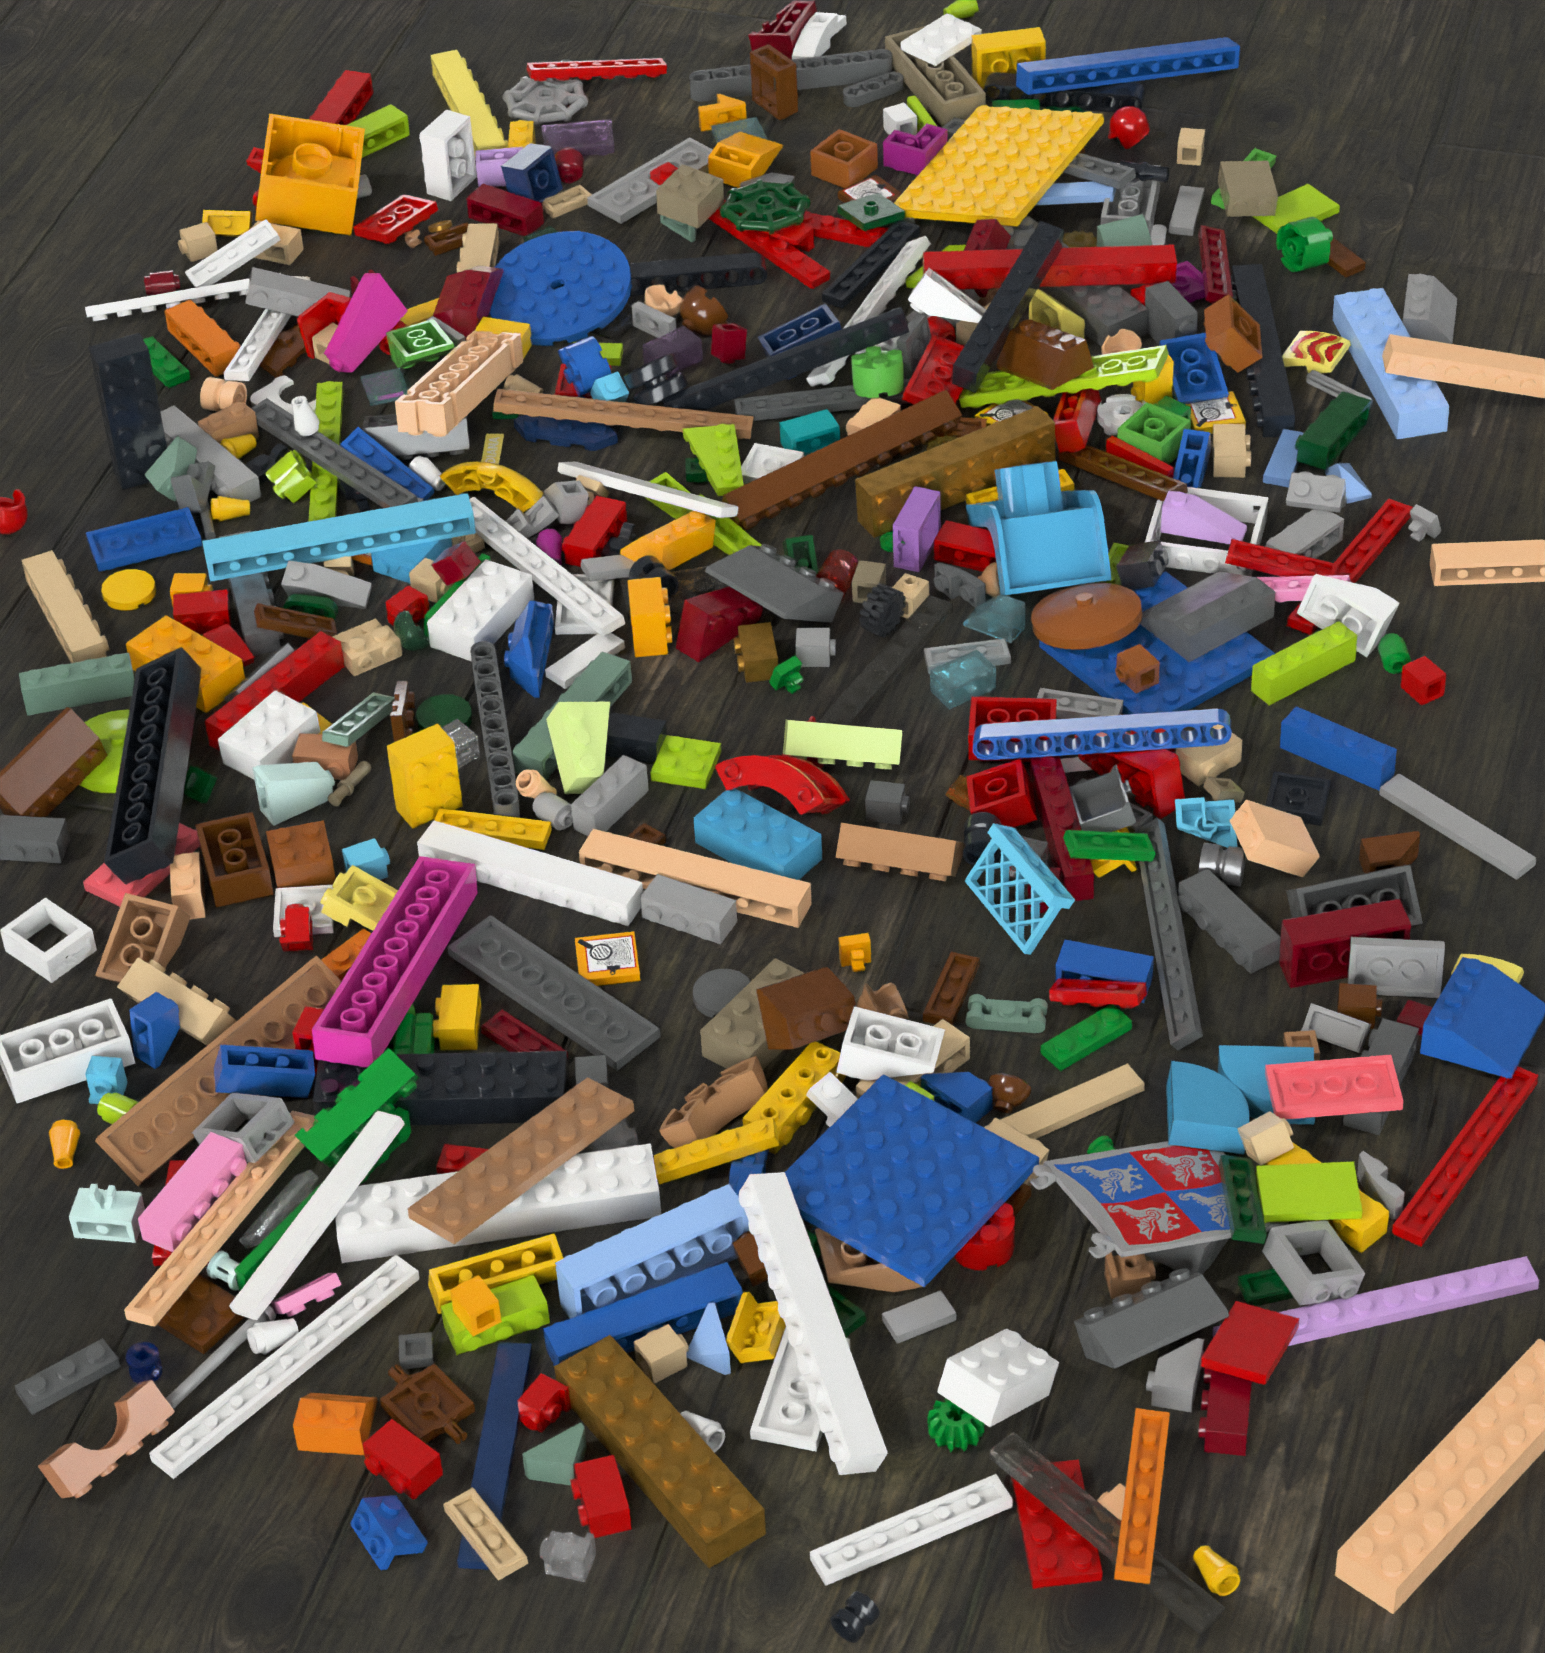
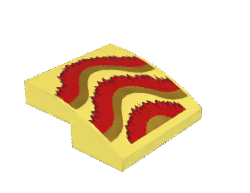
M1300 331L1282 355L1284 366L1306 365L1308 373L1312 370L1320 373H1332L1351 346V343L1343 337L1330 333Z

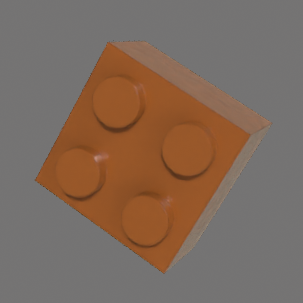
M840 129L810 151L811 175L842 188H847L862 181L878 168L877 143Z
M1229 294L1204 310L1206 345L1211 351H1216L1221 356L1226 366H1231L1239 373L1263 358L1260 325Z
M324 820L266 831L277 888L333 885L336 878Z

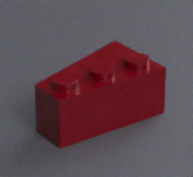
M794 0L776 14L777 18L774 21L763 23V29L758 33L751 32L749 40L752 51L769 44L792 60L795 45L803 28L817 12L815 1Z
M730 586L686 599L684 601L676 649L699 663L738 636V626L751 625L760 621L763 606Z

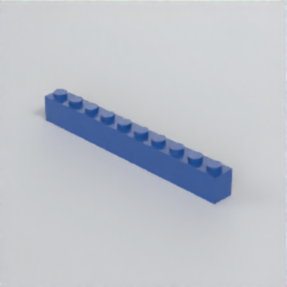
M1225 37L1017 63L1016 86L1027 95L1235 69L1239 66L1240 45Z

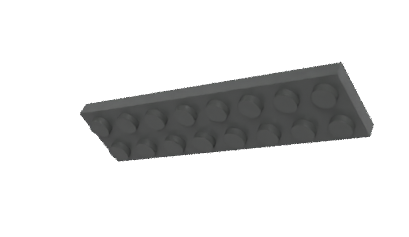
M491 915L447 947L448 955L593 1055H606L607 1064L617 1071L661 1037L660 1028Z

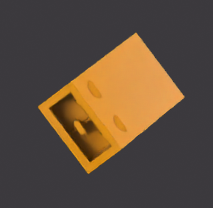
M738 132L718 142L708 156L709 174L722 178L725 184L740 188L741 182L763 176L783 145Z

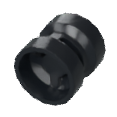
M853 1592L845 1601V1608L838 1609L831 1617L830 1622L837 1634L843 1639L855 1643L865 1633V1627L872 1625L880 1616V1611L868 1596L860 1592Z

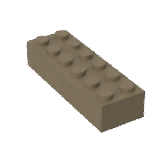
M926 26L885 36V49L892 52L893 70L903 75L904 83L941 127L953 118L967 120L978 106L986 105V93L953 55L935 66L901 50V41Z

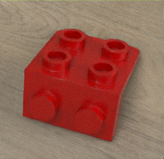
M329 292L298 316L297 322L309 358H315L312 337L332 323L339 324L351 301L350 297Z

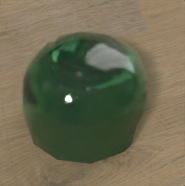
M403 610L396 615L393 625V631L400 639L401 646L410 651H418L429 647L430 642L421 626L415 625L412 619L413 615L409 611Z

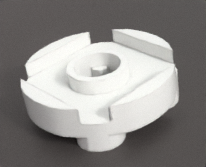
M1129 394L1112 395L1106 398V403L1098 405V423L1104 428V432L1107 435H1117L1118 428L1146 402L1142 400V403L1136 401V396Z

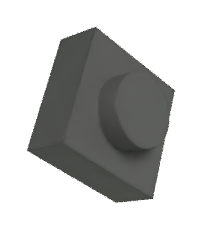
M432 1332L399 1335V1362L402 1369L429 1367L434 1364Z

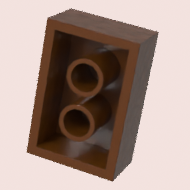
M253 812L195 824L203 862L216 907L274 894L268 863Z

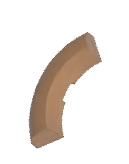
M757 1056L720 1072L721 1077L713 1084L708 1086L702 1083L684 1098L687 1103L679 1111L672 1109L659 1130L667 1143L677 1148L692 1143L695 1140L714 1136L731 1120L751 1109L768 1091L766 1078Z

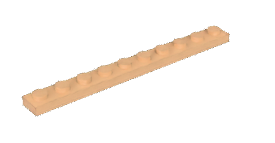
M296 1111L290 1113L295 1123L256 1163L248 1162L244 1171L232 1181L124 1309L127 1320L153 1327L157 1325L304 1148V1145L294 1135L302 1128L308 1132L313 1127L314 1115Z

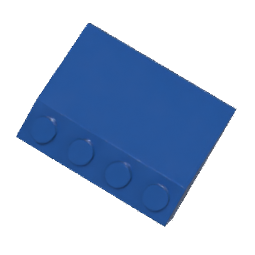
M1462 957L1423 1024L1420 1054L1511 1079L1545 1017V1003L1495 966L1477 959Z

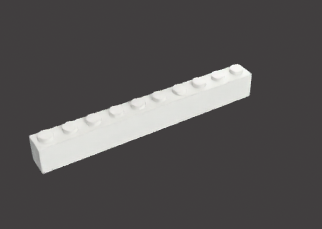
M785 1172L749 1174L739 1191V1202L741 1207L745 1209L749 1231L755 1237L759 1259L765 1265L769 1287L775 1293L779 1315L785 1321L789 1343L795 1349L799 1371L805 1377L809 1399L815 1405L819 1417V1427L825 1433L829 1445L830 1458L835 1462L839 1475L875 1472L888 1452Z

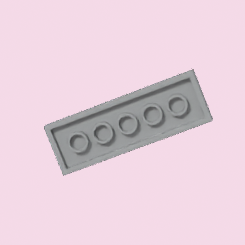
M688 138L587 198L588 206L621 224L657 203L656 190L660 185L650 179L651 170L666 162H670L677 168L683 164L707 173L709 172L708 156L713 149L692 138Z

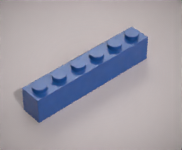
M727 1262L711 1266L703 1271L678 1278L673 1282L648 1289L640 1294L617 1300L607 1306L587 1311L582 1315L543 1328L546 1350L554 1366L611 1335L626 1353L635 1351L634 1341L646 1336L650 1331L657 1330L667 1324L676 1334L697 1328L708 1303L715 1302L719 1319L735 1314L743 1293L742 1288Z

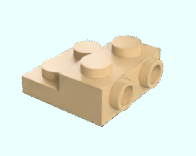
M376 619L333 636V638L341 641L344 665L353 676H357L402 656L400 638L388 625L382 626Z

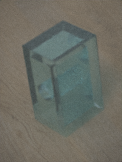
M974 650L930 670L931 692L950 710L970 701L971 697H978L996 689V667L978 650Z

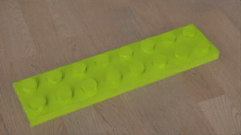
M1162 345L1091 356L1094 368L1053 390L1002 370L988 372L976 393L964 389L959 401L962 408L970 406L971 408H979L985 404L995 403L1000 405L1010 400L1019 399L1020 401H1026L1036 396L1052 397L1057 393L1063 392L1073 394L1082 389L1092 388L1099 390L1115 384L1125 386L1135 381L1151 382L1159 377L1169 353L1167 346Z

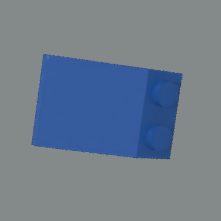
M1206 333L1160 340L1159 346H1167L1169 356L1174 361L1172 395L1175 400L1183 404L1229 396L1216 351H1211L1206 345Z

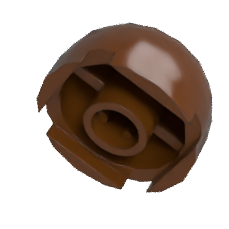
M693 286L683 297L680 305V314L684 320L682 325L690 333L696 332L699 335H712L713 325L727 324L729 322L727 321L729 318L728 314L715 297L709 299L704 295L707 292L704 288Z

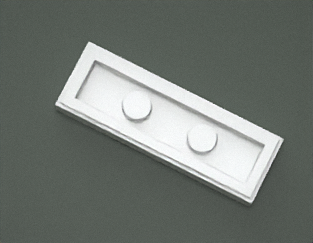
M612 633L604 637L597 634L545 669L546 677L566 689L573 684L575 678L579 677L586 670L589 663L601 652L616 655L625 648L624 641Z

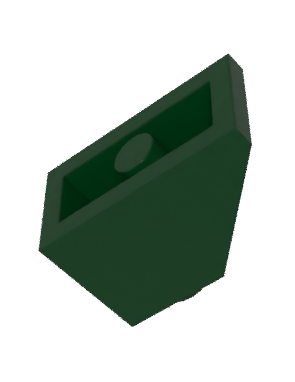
M813 535L785 539L782 542L784 555L797 561L796 565L799 567L804 566L816 572L815 576L819 578Z

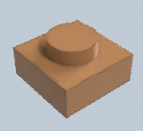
M1315 1030L1284 1032L1283 1041L1285 1047H1314V1061H1319L1320 1050Z

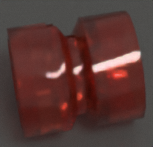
M834 550L829 553L816 577L820 579L825 578L836 583L835 588L844 592V597L852 584L858 560L848 551Z

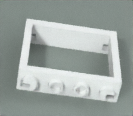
M1187 487L1188 492L1186 494L1196 495L1240 522L1254 523L1255 526L1250 543L1260 545L1267 521L1268 497ZM1159 499L1155 506L1145 542L1157 541L1161 536L1162 505L1164 501ZM1254 506H1260V510H1254ZM1161 542L1163 549H1166L1169 562L1166 567L1214 574L1220 571L1252 577V569L1225 563L1228 553L1226 550Z

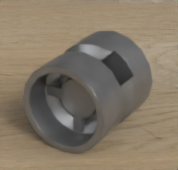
M1204 842L1199 872L1209 869L1218 879H1222L1224 884L1241 886L1246 861L1243 848L1229 846L1226 850H1223L1219 844Z

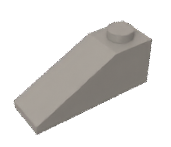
M289 560L281 584L288 596L302 594L326 597L333 600L338 606L366 609L373 586L370 582L316 564Z

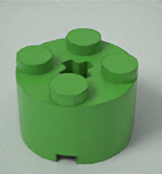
M871 346L866 348L865 353L851 357L853 387L855 394L858 396L879 398V393L887 392L888 396H893L904 390V369L901 350L881 351V347Z

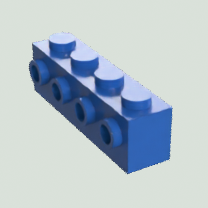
M1297 706L1281 722V749L1380 791L1382 785L1394 776L1397 749Z

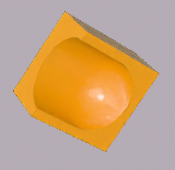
M269 114L255 221L267 219L269 223L351 235L358 194L365 129Z

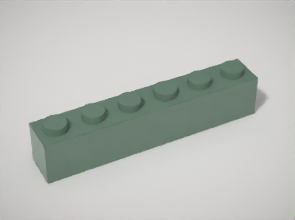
M601 652L592 660L586 670L579 677L575 678L569 689L560 695L552 708L547 710L543 718L529 730L527 736L520 743L516 744L512 752L515 772L520 774L524 770H537L547 780L558 767L546 720L558 702H610L611 707L632 683L630 661L605 652Z

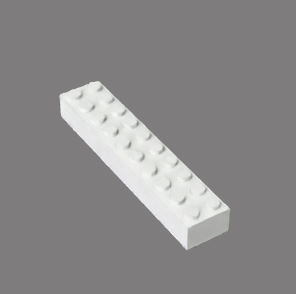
M651 1144L576 1154L455 1245L409 1219L407 1208L457 1172L358 1186L335 1216L341 1261L342 1263L653 1218L654 1216L661 1215V1206Z

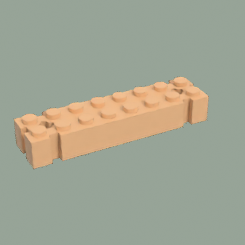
M473 331L466 337V341H462L416 382L407 391L408 395H402L395 401L398 432L420 435L427 431V433H431L435 437L447 435L523 363L521 334L507 332L492 334V332Z

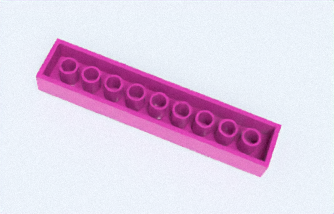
M419 856L312 1028L315 1059L366 1068L383 1054L478 893L475 864Z

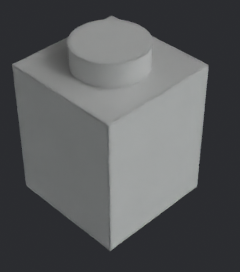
M797 628L796 656L802 662L801 667H830V656L836 655V640L830 639V628Z

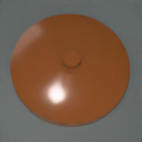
M1087 583L1060 589L1043 598L1033 609L1031 622L1035 636L1047 645L1062 649H1089L1108 645L1126 637L1138 627L1143 614L1140 598L1131 589L1112 583Z

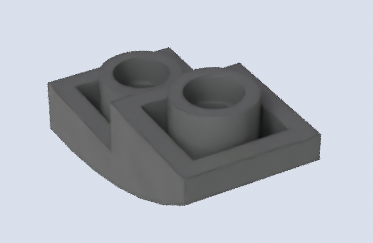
M942 563L935 564L934 584L940 592H943L950 599L960 595L963 600L968 601L976 609L985 605L984 582L959 568Z

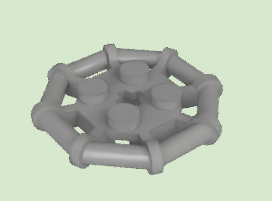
M525 76L511 90H506L503 94V100L508 107V115L512 119L519 118L525 121H534L535 126L555 121H570L577 111L585 108L588 104V98L582 89L583 83L578 79L561 81L556 78H547L546 81H535Z

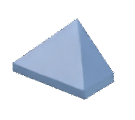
M1337 463L1325 470L1326 476L1335 475L1345 479L1347 504L1371 498L1372 493L1350 463Z
M715 1302L708 1303L690 1343L689 1351L686 1352V1357L723 1375L731 1374L729 1350Z

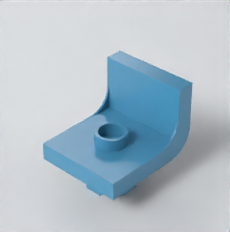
M1057 461L995 469L998 501L966 505L968 526L987 527L991 534L996 555L1001 595L1112 580L1104 516L1099 497L1094 490H1069L1061 492Z

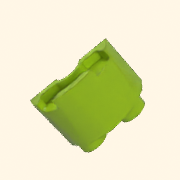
M296 450L289 451L265 473L268 479L276 484L273 487L276 494L282 499L287 497L293 503L298 501L317 483L312 473L305 467L306 462L302 454Z

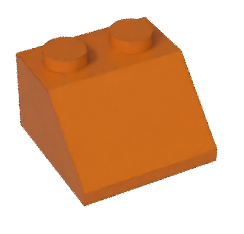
M310 1393L300 1398L293 1423L298 1450L364 1455L363 1443L369 1438L377 1406V1397Z

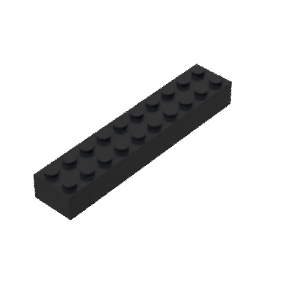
M182 647L136 669L104 861L125 885L135 880H140L159 869H164L174 861L202 668Z

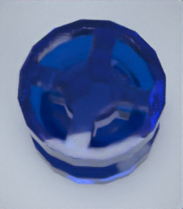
M149 1342L137 1343L131 1346L126 1353L130 1377L137 1384L148 1380L155 1382L161 1377L163 1372L162 1363L159 1360L158 1348L154 1344Z

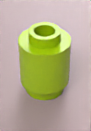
M117 1092L106 1093L98 1103L97 1112L105 1122L113 1124L139 1102Z

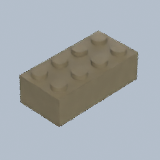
M776 958L770 962L700 1030L702 1056L726 1069L757 1056L764 1070L784 1049L768 1050L756 989L804 973Z

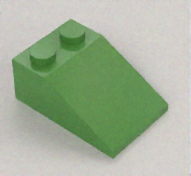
M434 319L386 332L391 358L398 368L406 369L422 361H435L439 359V356L446 355L454 349V343Z

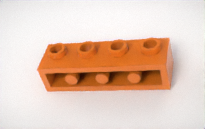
M191 299L164 310L168 331L215 377L223 375L241 347L237 341L234 342L229 337L227 331L222 330L213 318H209L203 308L198 307Z

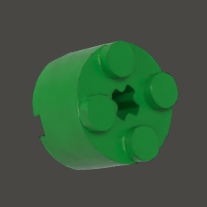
M1314 216L1289 222L1281 226L1277 233V250H1282L1284 256L1280 259L1284 266L1292 272L1327 264L1329 262L1330 243L1333 240L1331 230L1325 228L1322 222Z

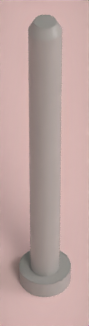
M268 1305L258 1320L249 1318L165 1398L170 1406L175 1408L247 1339V1330L252 1328L254 1323L273 1321L276 1318L274 1310Z

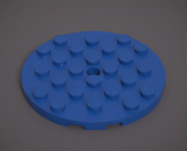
M565 231L531 239L514 248L495 266V268H503L504 272L491 305L489 316L495 319L530 324L532 345L552 346L553 342L567 340L568 343L581 340L588 337V332L598 327L602 329L607 326L626 305L632 289V274L628 261L615 244L591 233ZM562 284L564 285L563 287H559V288H557V289H555V290L552 289V288H555V287H558V286H562Z

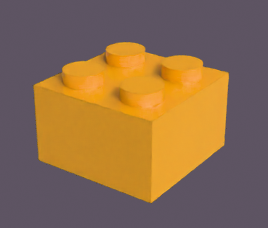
M660 577L627 580L635 657L668 654L667 643H672L671 626L666 627L671 622L669 605L664 606V604H669L667 588L661 587Z

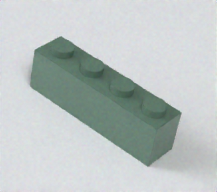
M129 653L115 654L108 657L88 659L81 662L61 664L19 673L27 716L65 709L66 707L71 708L132 696L135 680Z

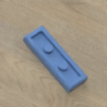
M1283 429L1263 475V483L1289 487L1291 473H1295L1299 464L1296 461L1298 450H1295V443L1298 436L1304 434L1303 432Z

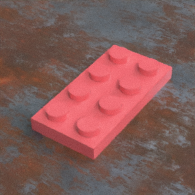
M179 823L174 855L193 853L199 847L197 831ZM103 863L83 884L85 891L120 907L125 893L145 898L170 874V865L164 869L152 872L140 880H135L125 885Z
M1391 1055L1265 1065V1076L1273 1111L1281 1119L1403 1110V1098Z

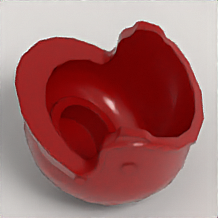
M1125 106L1118 109L1110 119L1108 139L1118 137L1121 145L1125 149H1130L1150 132L1147 116L1141 109L1134 106Z
M20 489L14 490V500L0 497V534L16 533L27 522L28 509L24 494Z

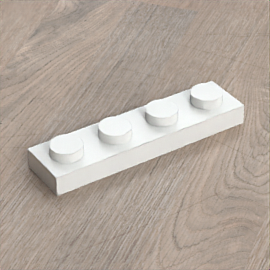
M265 219L187 270L185 274L195 288L213 285L281 239L267 219Z

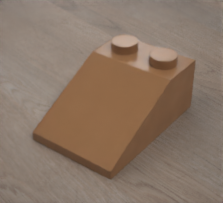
M125 893L95 976L120 983L137 958L147 963L152 959L166 968L181 945L190 916L179 906Z
M820 1228L815 1229L829 1283L889 1292L923 1287Z

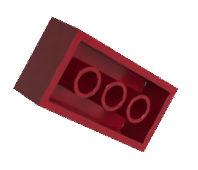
M1400 899L1282 920L1279 964L1290 988L1348 978L1351 937L1410 940L1411 922Z

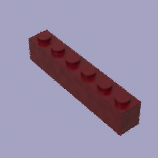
M1060 756L1031 758L1030 780L1033 785L1034 798L1054 868H1061L1060 882L1073 896L1075 901L1094 899V871L1090 859L1071 858L1063 839L1066 830L1081 831V827Z

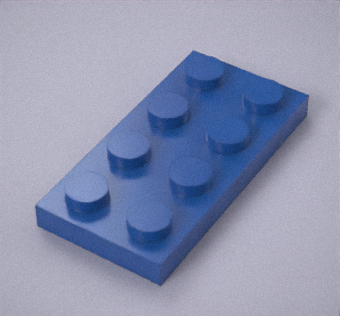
M189 507L86 532L87 541L98 572L202 546L201 537Z

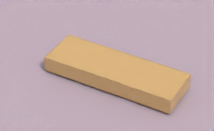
M474 1488L444 1503V1510L498 1581L528 1564L526 1554Z

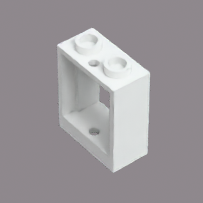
M44 898L0 929L5 951L51 983L97 951L92 929L47 898ZM51 923L68 936L44 953L28 942L27 939Z

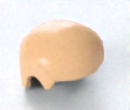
M653 285L646 288V305L671 317L680 312L682 298L678 295L677 291L669 294L664 285Z
M1120 329L1115 336H1107L1102 345L1101 353L1104 355L1141 349L1142 342L1134 331Z

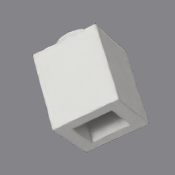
M905 103L883 109L884 130L889 135L894 130L912 135L917 134V116Z

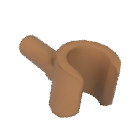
M418 229L413 232H404L406 235L405 241L410 248H414L422 243V240H419L417 237L420 235Z

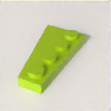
M719 424L717 426L683 429L685 441L689 442L692 453L698 457L702 470L705 469L707 478L717 496H724V494L744 485L735 424Z

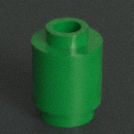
M1395 633L1386 634L1380 639L1378 652L1384 669L1391 674L1402 673V666L1411 662L1404 639Z

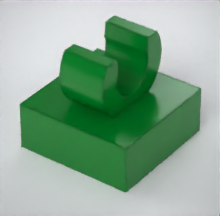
M795 655L774 667L769 682L775 690L785 686L791 694L800 690L799 684L804 680L799 673L802 662Z

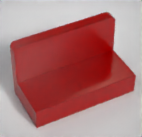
M804 223L791 225L775 231L774 234H769L807 252L814 248V228Z

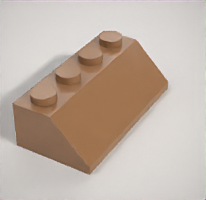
M841 823L836 858L844 859L843 865L861 867V862L872 863L873 870L889 872L891 866L901 868L900 874L918 877V871L930 873L929 879L946 881L947 876L955 877L963 856L964 843Z

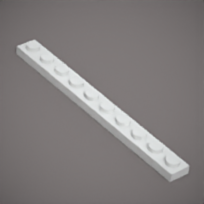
M926 236L905 244L844 328L876 317L886 309L888 301L895 297L896 290L906 282L905 278L916 268V263L923 258V252L931 244ZM848 356L814 368L806 378L810 386L813 387L819 384L824 386L831 383L835 379L834 375L846 364L845 360Z
M475 497L470 499L476 533L522 572L531 574L534 582L601 636L604 637L625 624L624 616L478 499Z
M394 1255L149 1453L151 1461L170 1477L176 1478L419 1280L418 1270L399 1256Z

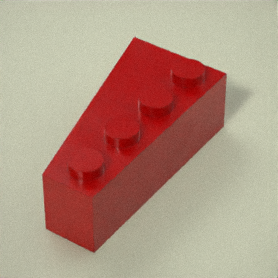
M1100 732L1096 735L1099 737H1104L1108 734ZM1166 749L1078 754L1079 760L1101 776L1110 773L1113 766L1117 765L1122 782L1126 783L1125 780H1128L1132 793L1136 795L1135 801L1143 807L1147 804L1155 809L1153 814L1159 819L1176 810L1175 799H1185L1180 760L1177 754Z

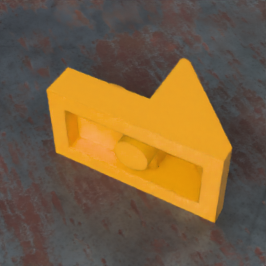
M717 94V104L698 107L701 132L747 124L746 104L744 101Z

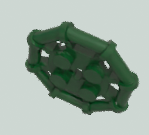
M757 179L755 183L738 189L731 188L727 192L728 197L725 203L720 207V214L723 218L729 219L736 225V229L741 232L754 230L774 234L775 231L782 228L800 225L804 220V213L809 208L811 201L807 195H803L794 188V184L791 182L773 183Z

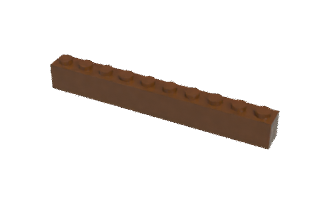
M944 390L724 494L721 502L738 506L737 516L729 518L742 529L749 530L766 517L767 519H772L780 514L781 510L787 507L795 508L810 496L816 498L833 485L839 487L847 482L848 478L854 475L857 477L862 476L877 464L883 466L898 454H901V456L906 455L921 443L927 445L942 433L945 435L952 433L958 428L962 414L947 390Z

